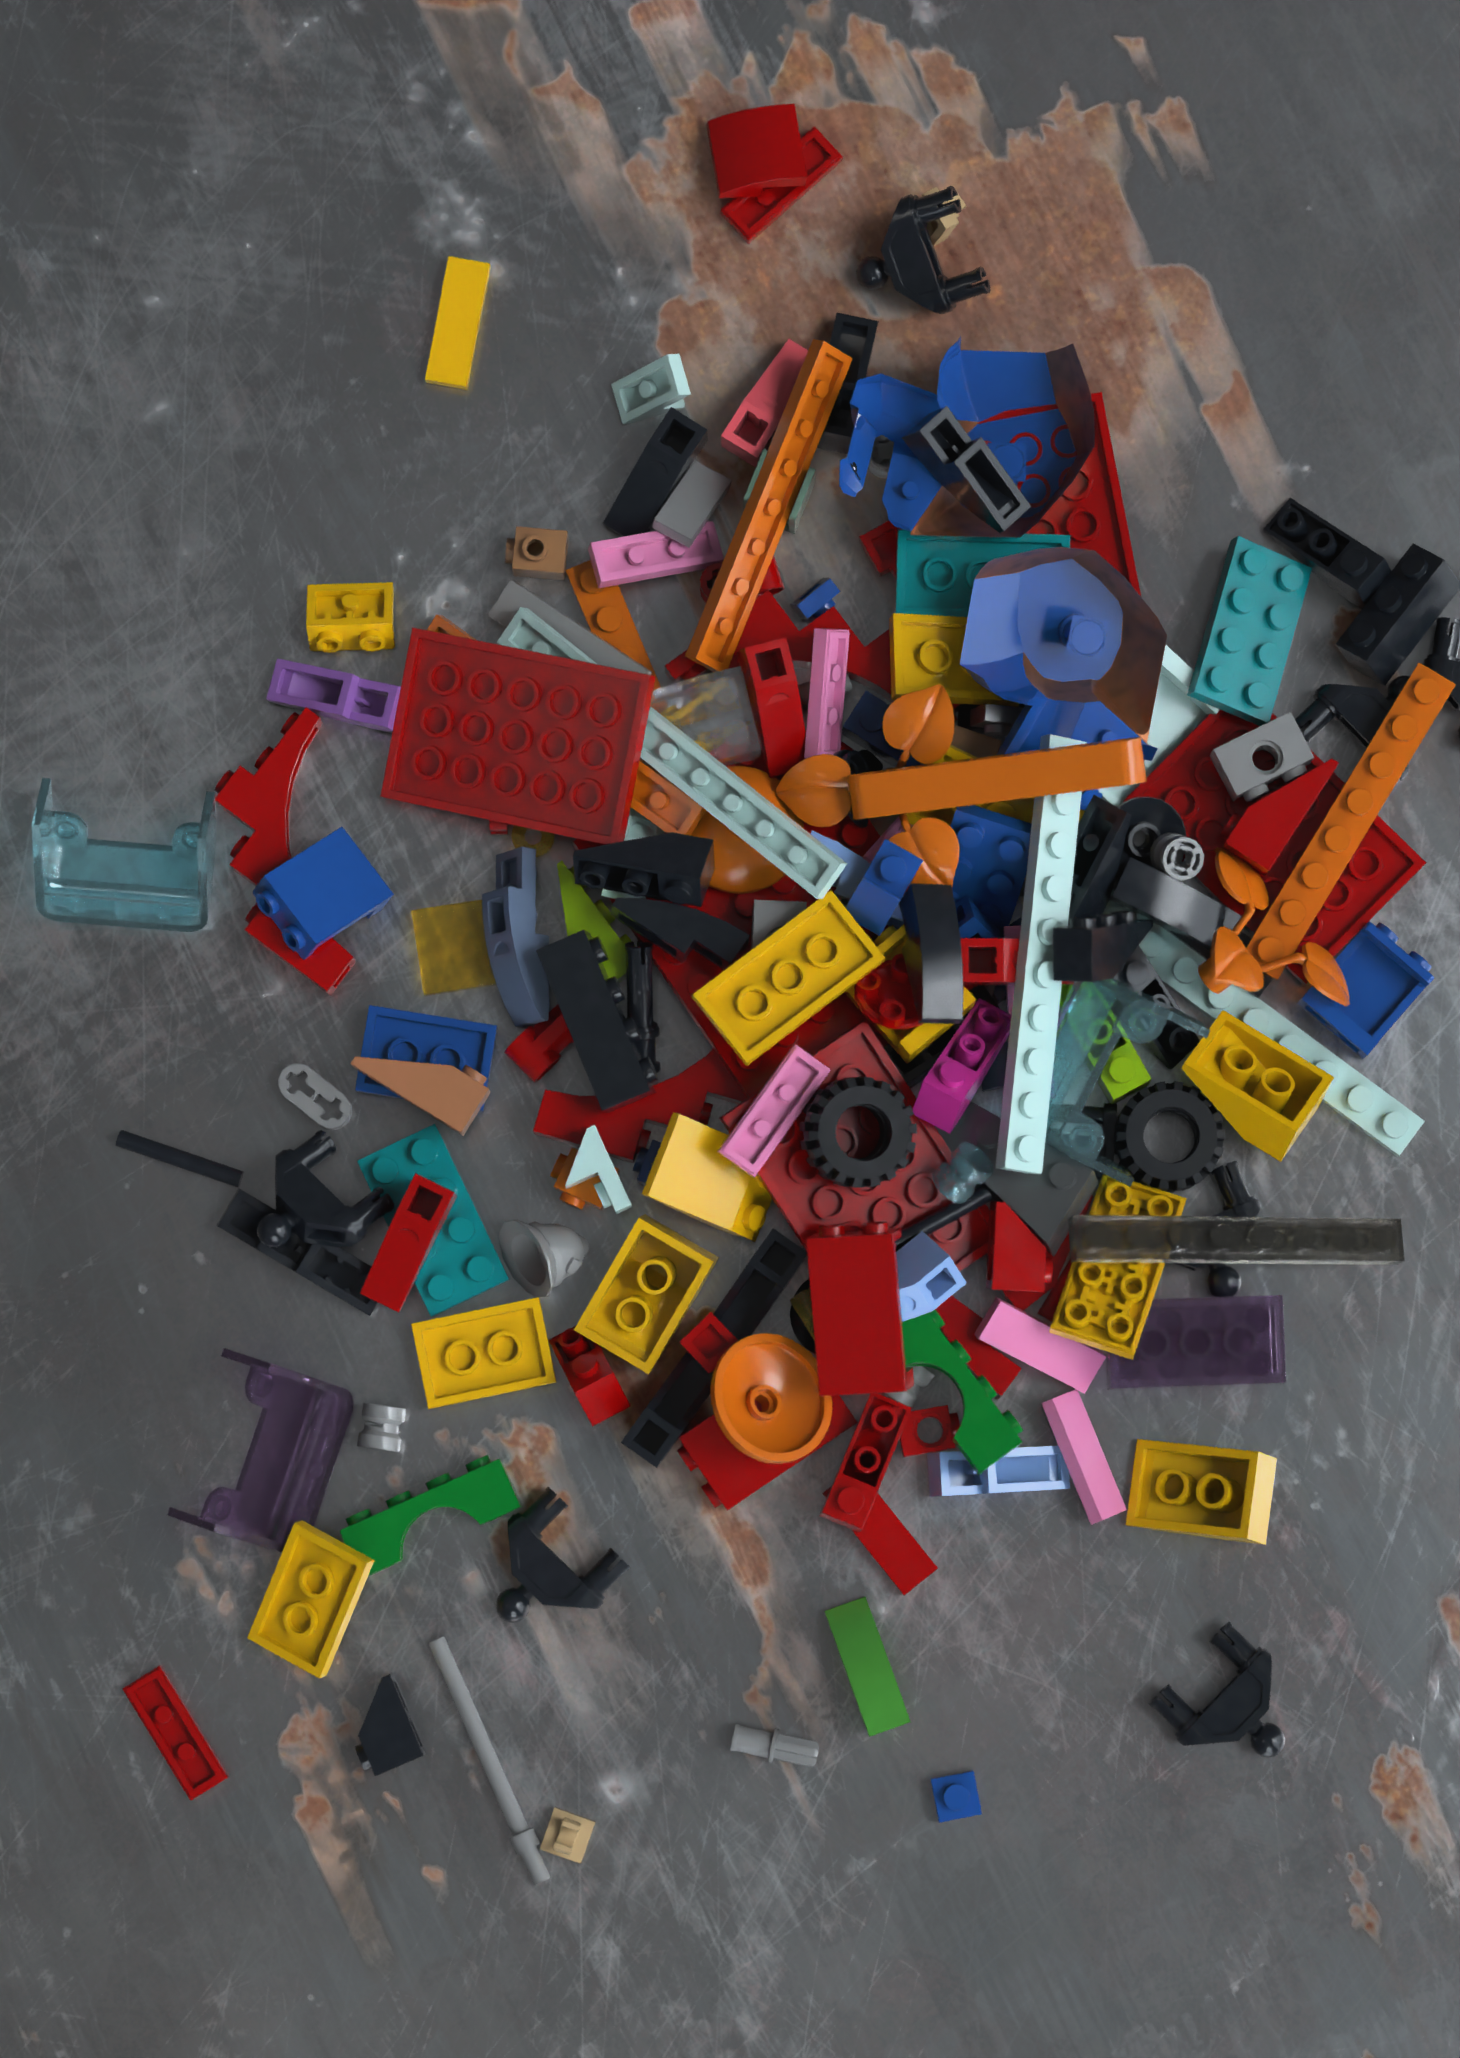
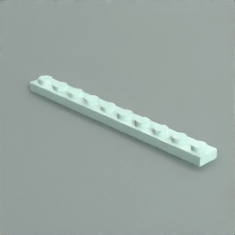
M524 607L519 608L497 641V643L504 646L597 664L531 610ZM650 706L640 757L816 899H823L847 863Z
M1049 734L1041 736L1040 749L1086 744L1087 742ZM1082 791L1034 798L995 1167L997 1169L1027 1174H1042L1062 981H1053V928L1068 926Z
M1109 900L1103 914H1111L1113 911L1132 910ZM1137 913V919L1148 920L1147 917ZM1153 923V927L1139 946L1164 985L1213 1021L1224 1010L1333 1076L1334 1079L1322 1102L1395 1156H1400L1425 1122L1422 1118L1249 991L1232 984L1219 994L1212 992L1203 983L1198 972L1199 965L1205 962L1206 959L1163 927Z

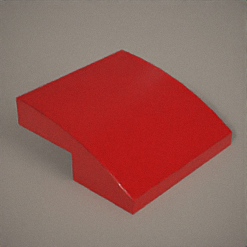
M795 103L746 109L707 121L706 127L719 198L760 197L762 189L765 187L805 186L808 176Z

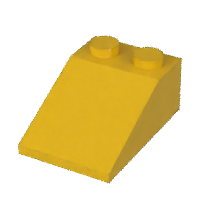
M1224 1010L1221 1011L1181 1068L1244 1140L1280 1162L1319 1108L1334 1079L1327 1072Z
M673 1112L642 1194L715 1229L756 1242L772 1200L770 1194L757 1175L755 1177L750 1176L717 1152L729 1136L728 1134Z
M643 1214L638 1217L574 1331L645 1373L650 1374L699 1294L719 1257L650 1216Z
M1137 1439L1126 1525L1220 1540L1266 1545L1277 1458L1258 1451Z

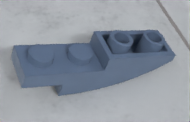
M519 847L496 855V890L482 894L483 924L490 965L504 1005L516 1027H526L549 1020L550 1007L549 981L536 950L549 945V936L535 933V923L537 920L535 908L537 879L536 849Z

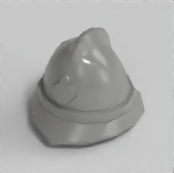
M515 1219L505 1221L498 1234L502 1257L512 1277L528 1293L536 1297L549 1296L553 1287L561 1285L565 1278L571 1276L579 1269L585 1255L589 1251V1243L584 1237L575 1233L573 1229L560 1224H540L536 1221L527 1224Z

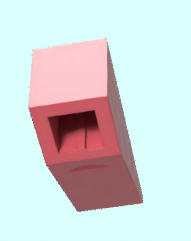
M791 339L787 340L745 397L723 431L721 447L756 468L763 449H769L807 355V349Z

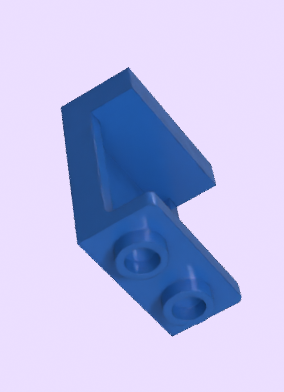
M343 827L335 830L264 875L253 890V895L256 897L259 909L263 914L271 917L281 930L286 945L291 950L297 951L303 960L311 956L320 945L366 916L369 919L380 912L394 895Z
M1369 921L1335 959L1347 983L1350 1005L1346 1007L1331 1000L1313 986L1297 1002L1361 1059H1364L1379 1043V1040L1435 978L1428 972L1432 968L1431 965L1414 951H1411L1408 955L1396 944L1399 940L1397 935L1380 922L1375 926Z

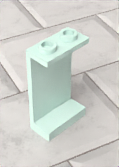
M1165 645L1147 740L1149 745L1158 749L1152 761L1144 760L1146 778L1188 737L1206 714H1217L1220 710L1187 696L1194 670L1167 645ZM1141 783L1098 790L1099 793H1103L1102 799L1118 807Z

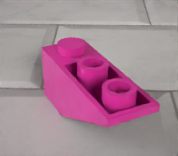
M980 998L978 999L922 1081L913 1107L915 1116L949 1134L971 1103L1010 1034L1011 1014Z

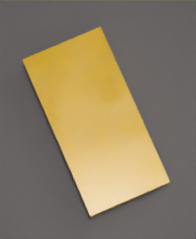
M1103 1172L1049 1333L1133 1360L1187 1198Z

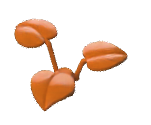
M934 685L923 690L907 693L897 698L887 708L882 722L884 737L891 747L903 750L895 768L905 767L910 755L922 764H932L941 759L950 748L954 736V711L949 695L942 685ZM831 754L811 756L787 771L776 788V794L799 819L807 824L816 827L835 825L844 819L851 809L847 778L848 775H851L850 765L846 760ZM894 767L885 768L883 770L894 769ZM907 813L899 814L901 825L905 832L893 835L889 841L923 860L910 885L939 884L951 885L953 887L954 875L960 856V846L955 831L945 821L933 817L922 818L912 827Z
M1219 847L1215 848L1213 851L1216 852L1215 866L1218 877L1226 891L1235 900L1244 904L1245 911L1232 930L1222 926L1215 930L1212 939L1211 957L1198 967L1203 983L1212 992L1217 994L1232 984L1244 990L1256 992L1264 986V972L1291 963H1299L1303 965L1305 978L1316 990L1347 1007L1350 1005L1348 987L1343 972L1334 957L1320 945L1307 942L1302 946V953H1295L1259 965L1256 959L1249 954L1248 949L1245 948L1238 935L1254 914L1255 907L1260 910L1268 907V892L1261 876L1253 867L1229 851Z

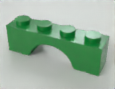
M933 1310L902 1322L906 1368L915 1366L933 1368L945 1374L955 1384L963 1403V1417L953 1442L979 1476L1021 1445L1022 1440L1018 1435L1023 1432V1429L1009 1410L1004 1413L1000 1412L992 1401L997 1396V1393L982 1374L975 1378L966 1366V1363L971 1361L970 1356L957 1339L951 1343L947 1340L940 1330L945 1323L938 1312Z
M486 1455L466 1464L465 1467L468 1473L452 1480L450 1474L446 1473L426 1482L428 1491L412 1498L410 1491H406L386 1500L388 1509L372 1516L370 1509H366L346 1518L348 1527L339 1530L344 1543L375 1560L368 1575L370 1576L403 1561V1545L409 1528L416 1519L430 1510L441 1507L456 1508L472 1516L480 1525H484L521 1508L522 1505L502 1460L497 1459L492 1462L490 1456Z

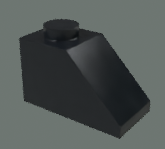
M393 1673L381 1678L358 1735L361 1744L355 1746L363 1769L366 1771L372 1768L375 1776L426 1755Z

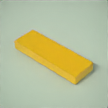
M448 256L425 376L426 383L468 390L491 269L490 263Z

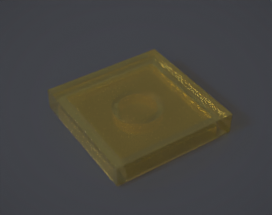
M482 900L411 910L424 996L496 986L485 941Z

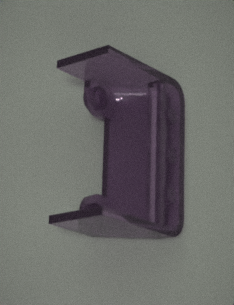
M224 1348L222 1357L251 1366L245 1383V1393L252 1404L263 1407L236 1489L227 1487L214 1489L206 1498L200 1516L172 1507L169 1508L167 1515L218 1534L282 1552L295 1522L303 1520L312 1526L315 1525L352 1415L353 1398L351 1393L343 1387Z

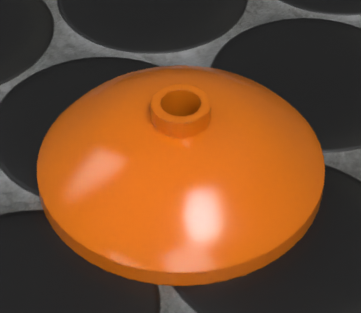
M727 767L804 829L803 821L777 796L776 788L780 782L779 779L776 777L770 778L767 772L752 767ZM706 811L691 836L712 839L714 841L715 869L709 883V887L733 894L752 893L772 886L786 875L708 811Z
M754 1334L730 1346L716 1364L711 1380L712 1408L721 1430L737 1449L758 1461L780 1464L795 1461L807 1455L819 1445L830 1425L832 1396H819L817 1361L806 1348L794 1340L778 1334ZM754 1400L761 1404V1412L756 1408Z

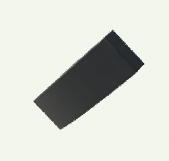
M238 1188L216 1226L369 1316L371 1315L378 1302L360 1294L372 1266L340 1247L305 1243L293 1231L284 1245L279 1247L266 1246L257 1235V1226L263 1216L276 1213V1210Z

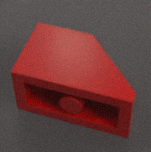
M990 1201L986 1289L1044 1292L1045 1283H1051L1052 1257H1046V1247L1006 1202Z

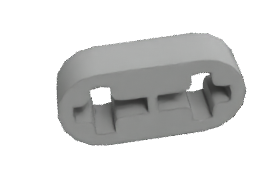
M294 1063L282 1070L278 1081L280 1092L312 1120L327 1130L343 1128L349 1122L352 1116L350 1101L342 1092L305 1064ZM303 1072L308 1074L305 1082L315 1091L311 1097H308L300 1090H297L294 1094L289 1092L292 1085L288 1078L291 1074L298 1077ZM320 1096L330 1103L335 1102L337 1099L342 1102L339 1109L343 1115L339 1120L331 1117L326 1121L322 1118L325 1111L316 1103Z

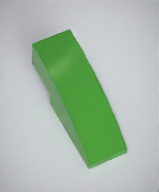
M866 1597L825 1610L824 1612L868 1736L871 1737L910 1723L909 1715Z

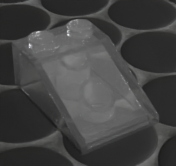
M741 666L699 675L653 690L650 706L723 765L727 766L760 758V743Z

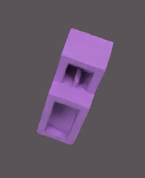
M277 658L266 700L301 711L307 707L319 716L392 733L401 687L362 679L351 673Z

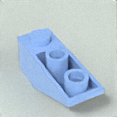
M923 1231L896 1252L902 1322L935 1310L966 1284L965 1279L951 1257Z

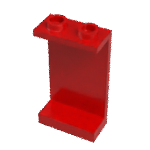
M888 1222L861 1224L862 1230L845 1231L844 1224L822 1225L818 1227L819 1233H814L806 1238L819 1396L906 1392L914 1385L913 1367L906 1368L895 1246V1241L902 1237L901 1228L888 1229Z
M840 1395L832 1396L830 1425L819 1445L810 1453L795 1461L773 1464L758 1461L737 1449L725 1436L713 1414L680 1436L679 1440L683 1446L676 1451L690 1472L696 1468L700 1469L708 1481L701 1488L713 1506L717 1508L723 1504L728 1511L858 1422ZM754 1400L756 1408L761 1412V1404Z

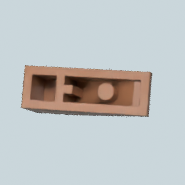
M356 1056L350 1063L356 1070L464 1136L491 1093L489 1088L483 1085L487 1078L467 1065L460 1071L452 1065Z

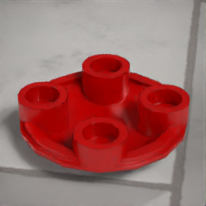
M902 953L895 955L892 960L884 961L854 984V1000L860 1012L873 1023L890 1029H909L924 1024L919 1023Z

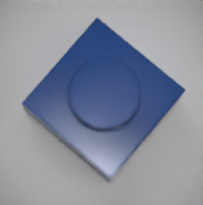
M822 578L791 603L790 606L800 618L808 619L812 615L816 619L835 606L836 603L832 598L841 591L830 578Z
M973 1770L930 1779L939 1823L982 1815Z

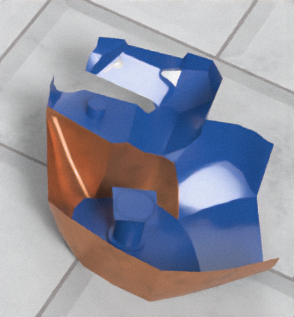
M960 336L959 340L947 350L940 364L937 394L882 373L857 380L850 401L854 430L848 455L840 460L839 485L843 493L856 497V494L864 486L875 438L883 435L894 442L882 502L887 510L888 520L895 527L910 531V535L1021 537L1039 522L1069 487L1095 446L1093 403L1074 344L1072 343L1064 348L1046 353L961 350ZM1057 404L1059 408L978 424L983 420L1008 410ZM948 406L971 440L982 437L983 440L992 442L988 443L987 446L1017 486L1019 481L1024 482L1021 486V493L1029 503H1038L1046 495L1045 484L1037 478L1026 480V475L1029 474L1041 475L1048 481L1051 489L1049 499L1042 506L1030 507L1004 532L999 533L979 519L946 490L918 460L902 437L929 413ZM1067 424L1069 429H1063L1057 433L1055 446L1060 452L1065 454L1076 451L1077 456L1060 457L1051 447V435L1061 425ZM1019 433H1032L1042 443V455L1033 465L1026 466V462L1033 460L1037 456L1038 445L1030 437H1021L1015 443H1010L1011 439ZM1071 467L1059 487L1058 481L1061 473L1066 468Z
M1067 547L1043 548L993 559L986 563L974 579L960 665L968 671L978 684L1004 700L1025 704L997 755L1040 750L1041 736L1049 734L1087 743L1141 737L1144 760L1152 761L1158 748L1149 745L1147 740L1167 634L1158 617L1128 580L1094 550ZM1098 789L1082 791L1080 810H1086L1093 795L1102 798L1103 793H1099Z

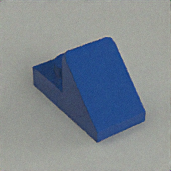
M885 838L849 900L846 909L859 925L880 936L923 860Z

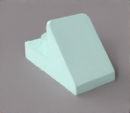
M667 354L611 384L622 424H630L666 414L671 407L680 410L685 407L684 398L691 395L680 354Z
M593 1125L586 1129L565 1187L569 1189L598 1175L601 1182L594 1184V1187L604 1209L612 1205L616 1214L631 1208L632 1204L596 1126Z

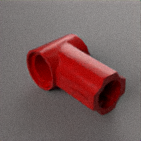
M557 1004L549 1012V1020L537 1023L534 1027L532 1025L529 1026L504 1051L533 1083H536L547 1074L561 1059L562 1056L560 1054L574 1042L559 1005Z

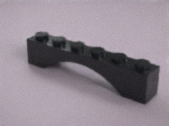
M772 1228L713 1315L738 1341L751 1336L808 1257L807 1252ZM687 1351L621 1443L658 1469L711 1394V1380L714 1370L709 1374Z

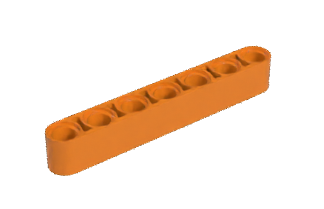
M1141 737L886 769L847 776L853 819H866L1118 787L1147 781Z

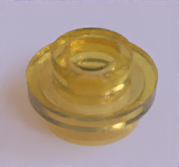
M514 825L512 842L515 849L519 847L536 849V858L548 853L552 848L555 834L539 831L542 835L540 842L529 844L525 840V835L533 829Z

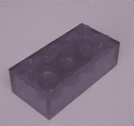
M1283 1295L1153 1299L1133 1360L1106 1351L1107 1390L1286 1383Z

